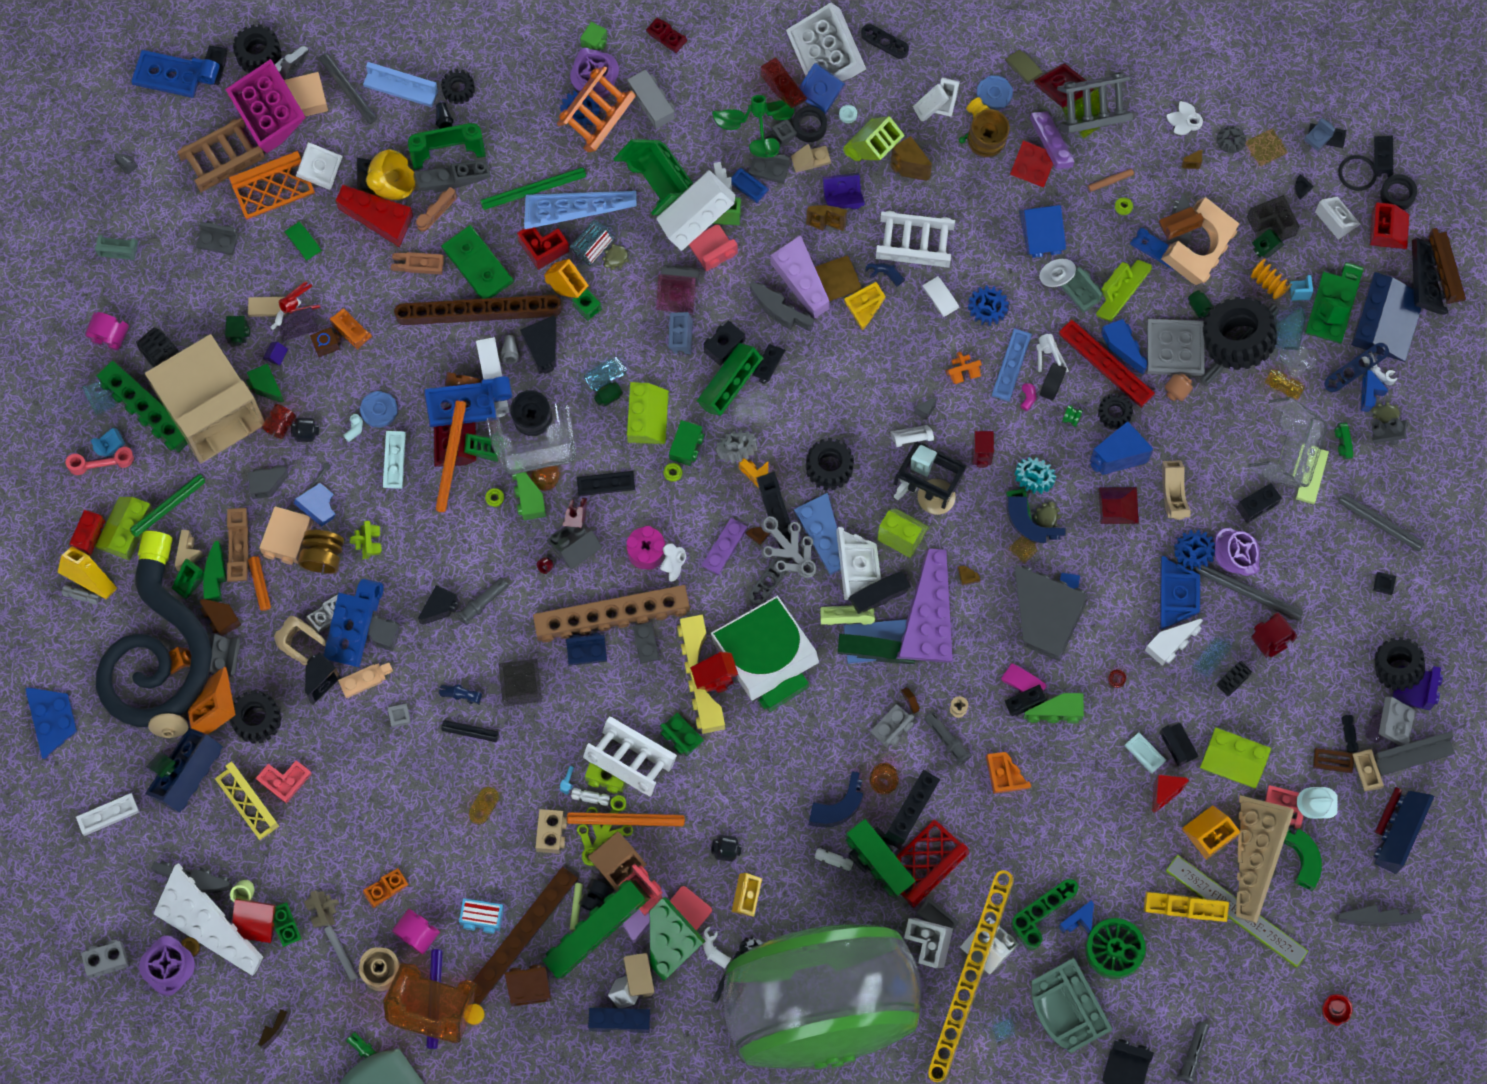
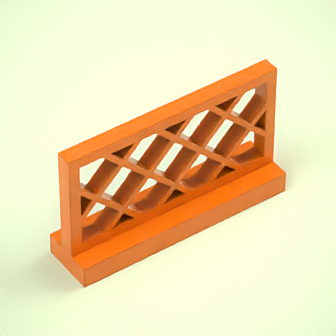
M298 151L229 177L246 220L315 193L311 182L290 174L292 168L300 165L301 157ZM276 174L285 175L282 184L272 181ZM288 177L297 180L294 189L284 186ZM258 181L268 182L265 191L255 188ZM300 182L307 184L310 189L304 193L296 191ZM271 184L280 187L277 196L268 193ZM247 187L251 190L246 198L241 196L237 189ZM283 189L292 192L289 199L280 198ZM253 191L263 194L259 203L250 199ZM266 195L275 199L273 205L266 206L262 204ZM248 202L258 206L255 212L247 213L246 207Z

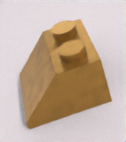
M911 136L892 148L890 165L895 173L899 172L901 176L926 181L930 179L932 163Z

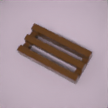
M1315 748L1313 768L1353 773L1354 758L1352 754L1354 753ZM1319 754L1347 757L1349 761L1319 757ZM1318 761L1328 762V763H1335V764H1342V765H1349V768H1348V767L1333 766V765H1326V764H1319Z

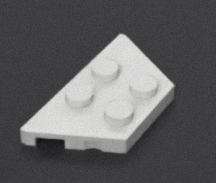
M838 527L836 533L844 600H848L851 595L881 580L876 543L864 540L857 534L847 533L844 531V528Z

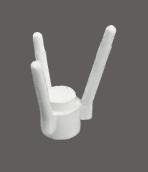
M1042 335L1039 338L1040 344L1036 345L1038 351V371H1042V351L1046 354L1053 353L1058 366L1062 365L1067 368L1053 335Z

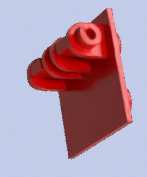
M1023 141L1010 175L1044 188L1054 164L1046 149Z

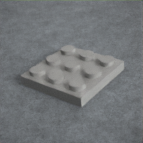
M1148 319L1147 374L1180 375L1182 373L1189 376H1203L1205 374L1204 321Z

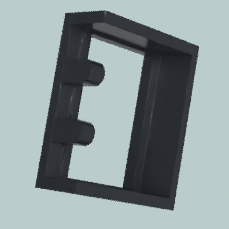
M915 442L897 472L893 484L897 486L900 479L909 483L908 490L910 492H915L918 487L926 491L925 498L931 501L934 496L942 499L941 508L945 509L959 485L967 465L946 456L943 452L936 451L937 455L933 463L956 473L950 487L945 491L906 472L912 456L920 445L934 450L924 443Z

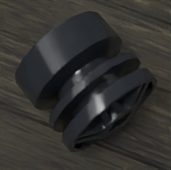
M526 390L519 393L513 399L510 413L515 427L520 433L527 436H538L549 429L552 423V411L547 398L542 393L535 390ZM530 413L535 415L534 419H532V417H529Z

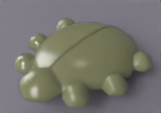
M614 243L611 244L609 250L606 249L604 251L606 256L602 257V260L605 261L603 266L605 268L611 267V270H615V267L621 269L622 264L629 262L626 249Z
M1385 402V405L1378 403V407L1372 408V412L1375 414L1372 416L1373 419H1378L1383 424L1389 423V420L1392 418L1399 419L1400 417L1397 404L1393 406L1389 402Z
M1054 502L1042 503L1041 509L1039 507L1036 508L1037 514L1033 516V520L1040 527L1056 528L1058 527L1057 520L1061 518L1057 514L1060 509L1055 508L1056 504Z

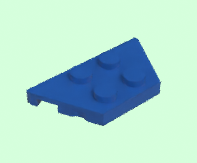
M1161 556L1160 629H1165L1200 613V574L1189 571L1179 563L1177 565L1167 560V557Z
M25 688L42 759H46L57 747L59 748L66 739L77 732L69 696L65 693Z

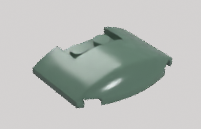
M1074 958L1031 981L1032 1001L1040 1023L1053 1041L1067 1049L1066 1051L1069 1053L1113 1030Z
M397 1048L392 1051H381L365 1058L356 1064L342 1078L339 1084L424 1083L400 1049Z

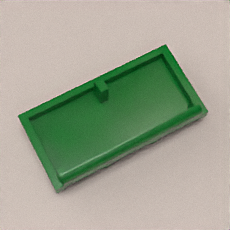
M469 225L441 245L445 254L480 299L493 298L515 282L472 225Z

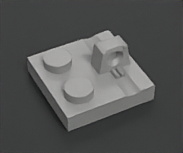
M1385 697L1379 734L1399 746L1409 744L1415 710L1393 697Z

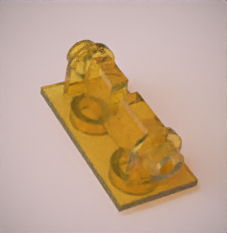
M1272 369L1264 383L1298 401L1305 389L1303 383L1293 378L1288 380L1286 379L1287 375L1278 371V369Z

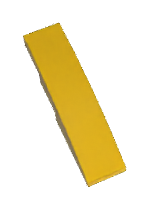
M1146 891L1143 911L1191 919L1227 922L1229 902Z

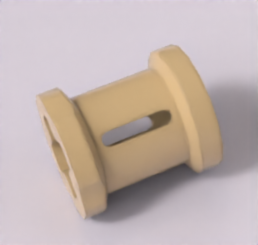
M958 696L951 701L950 713L956 718L963 717L967 713L968 701L964 697ZM957 704H960V706L962 707L961 710H958V708L956 707Z

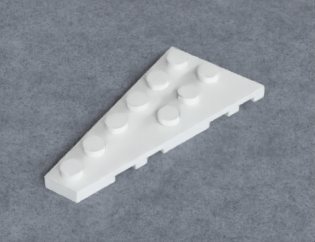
M179 863L175 865L154 911V915L189 937L196 939L205 947L253 976L258 970L263 956L247 939H243L237 932L238 928L234 924L231 925L225 919L226 915L210 897L197 888L192 877L188 878L182 871V866Z

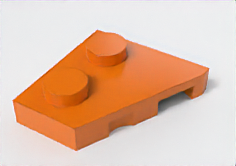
M1007 752L992 753L985 756L993 794L1031 788L1030 782L1023 778L1020 774V769L1017 765L1013 764Z

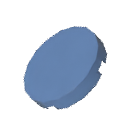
M988 76L980 81L977 87V97H980L982 103L987 105L989 109L999 110L1005 108L1013 96L1012 86L1001 76Z
M375 391L369 393L362 400L360 406L361 417L366 424L372 427L381 428L388 426L397 416L398 407L396 400L388 393Z

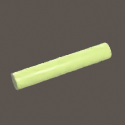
M575 883L569 929L574 931L576 930L574 927L579 921L580 905L578 903L582 897L583 884Z

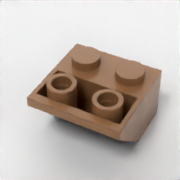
M619 831L587 856L616 891L619 889L618 885L633 873V864H636L637 867L641 865L643 868L647 865Z

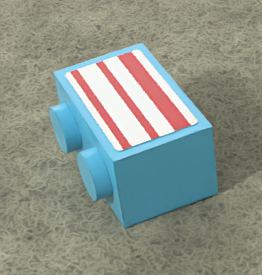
M463 898L459 923L466 930L474 931L476 927L482 928L485 933L494 934L495 931H500L504 906L502 904Z

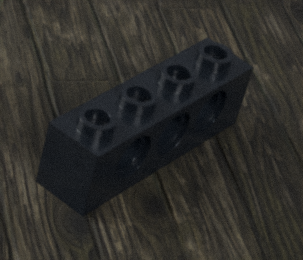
M923 769L882 840L900 850L938 785L939 778Z

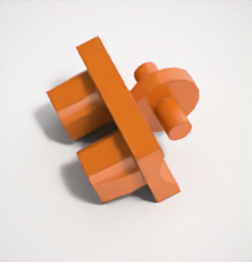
M957 352V358L952 359L951 363L952 365L959 363V366L945 370L946 375H950L952 383L958 384L964 382L961 371L967 370L970 379L980 377L979 366L982 364L980 360L965 364V361L971 360L970 355L963 356L961 352Z

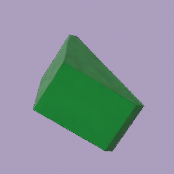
M185 559L172 589L187 599L203 581V571L189 559Z

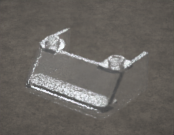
M1292 397L1269 400L1268 404L1281 412L1279 424L1287 432L1277 464L1271 461L1252 463L1248 465V468L1271 482L1298 488L1307 487L1311 483L1327 432L1326 421Z
M555 403L558 422L552 423L546 428V440L512 447L509 437L502 434L500 419L487 418L492 448L506 473L518 474L569 463L575 459L576 448L567 404Z

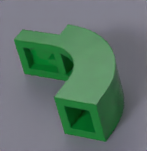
M1298 828L1295 834H1292L1291 830L1288 829L1284 844L1297 852L1301 864L1294 883L1313 891L1322 872V859L1319 849L1312 838Z

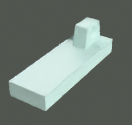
M386 431L383 488H403L406 432Z

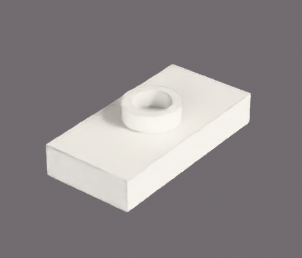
M937 84L912 107L919 119L925 121L944 105L949 98L941 84Z

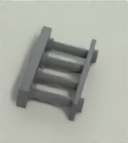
M1114 72L1112 76L1078 83L1065 82L1063 86H1058V91L1067 93L1068 119H1066V122L1060 123V130L1072 133L1133 120V113L1125 111V108H1123L1122 82L1131 80V77L1123 75V72ZM1115 83L1116 109H1114V112L1109 113L1107 110L1106 85ZM1099 87L1100 112L1098 115L1093 116L1091 114L1090 88ZM1083 90L1084 115L1081 119L1075 118L1074 92Z

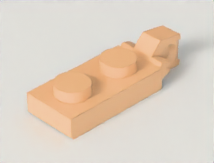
M379 663L373 664L338 681L345 697L349 698L382 683V681L386 680L385 675L391 673L393 669L390 663L381 666Z

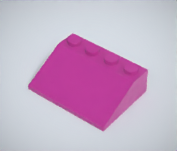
M271 59L225 89L258 146L266 153L281 145L306 118Z

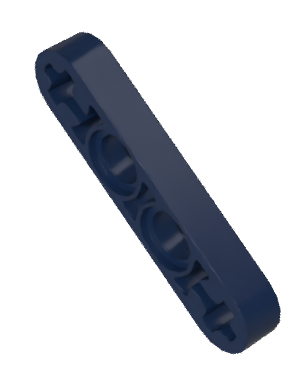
M1377 343L1326 378L1324 382L1325 389L1329 392L1339 391L1384 360L1389 354L1388 346L1384 343ZM1376 347H1384V356H1381L1380 354L1375 357L1377 361L1373 362V359L1368 354V352L1371 351L1373 355L1377 351ZM1362 357H1367L1370 360V365L1366 368L1359 365V360ZM1352 368L1354 376L1352 378H1345L1343 375L1344 369ZM1340 373V376L1345 381V383L1342 384V382L1339 381L1336 384V389H1334L1333 387L1329 388V380L1332 379L1333 381H1335L1339 378L1338 376H1336V374Z

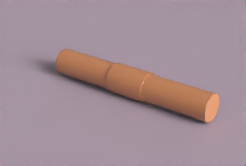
M1131 168L1092 183L1087 187L1092 192L1133 176L1134 172Z

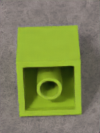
M892 509L887 512L879 526L877 540L911 558L929 526L898 509Z

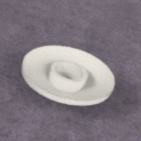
M1056 259L1042 268L1039 277L1045 286H1062L1074 277L1076 267L1071 260Z

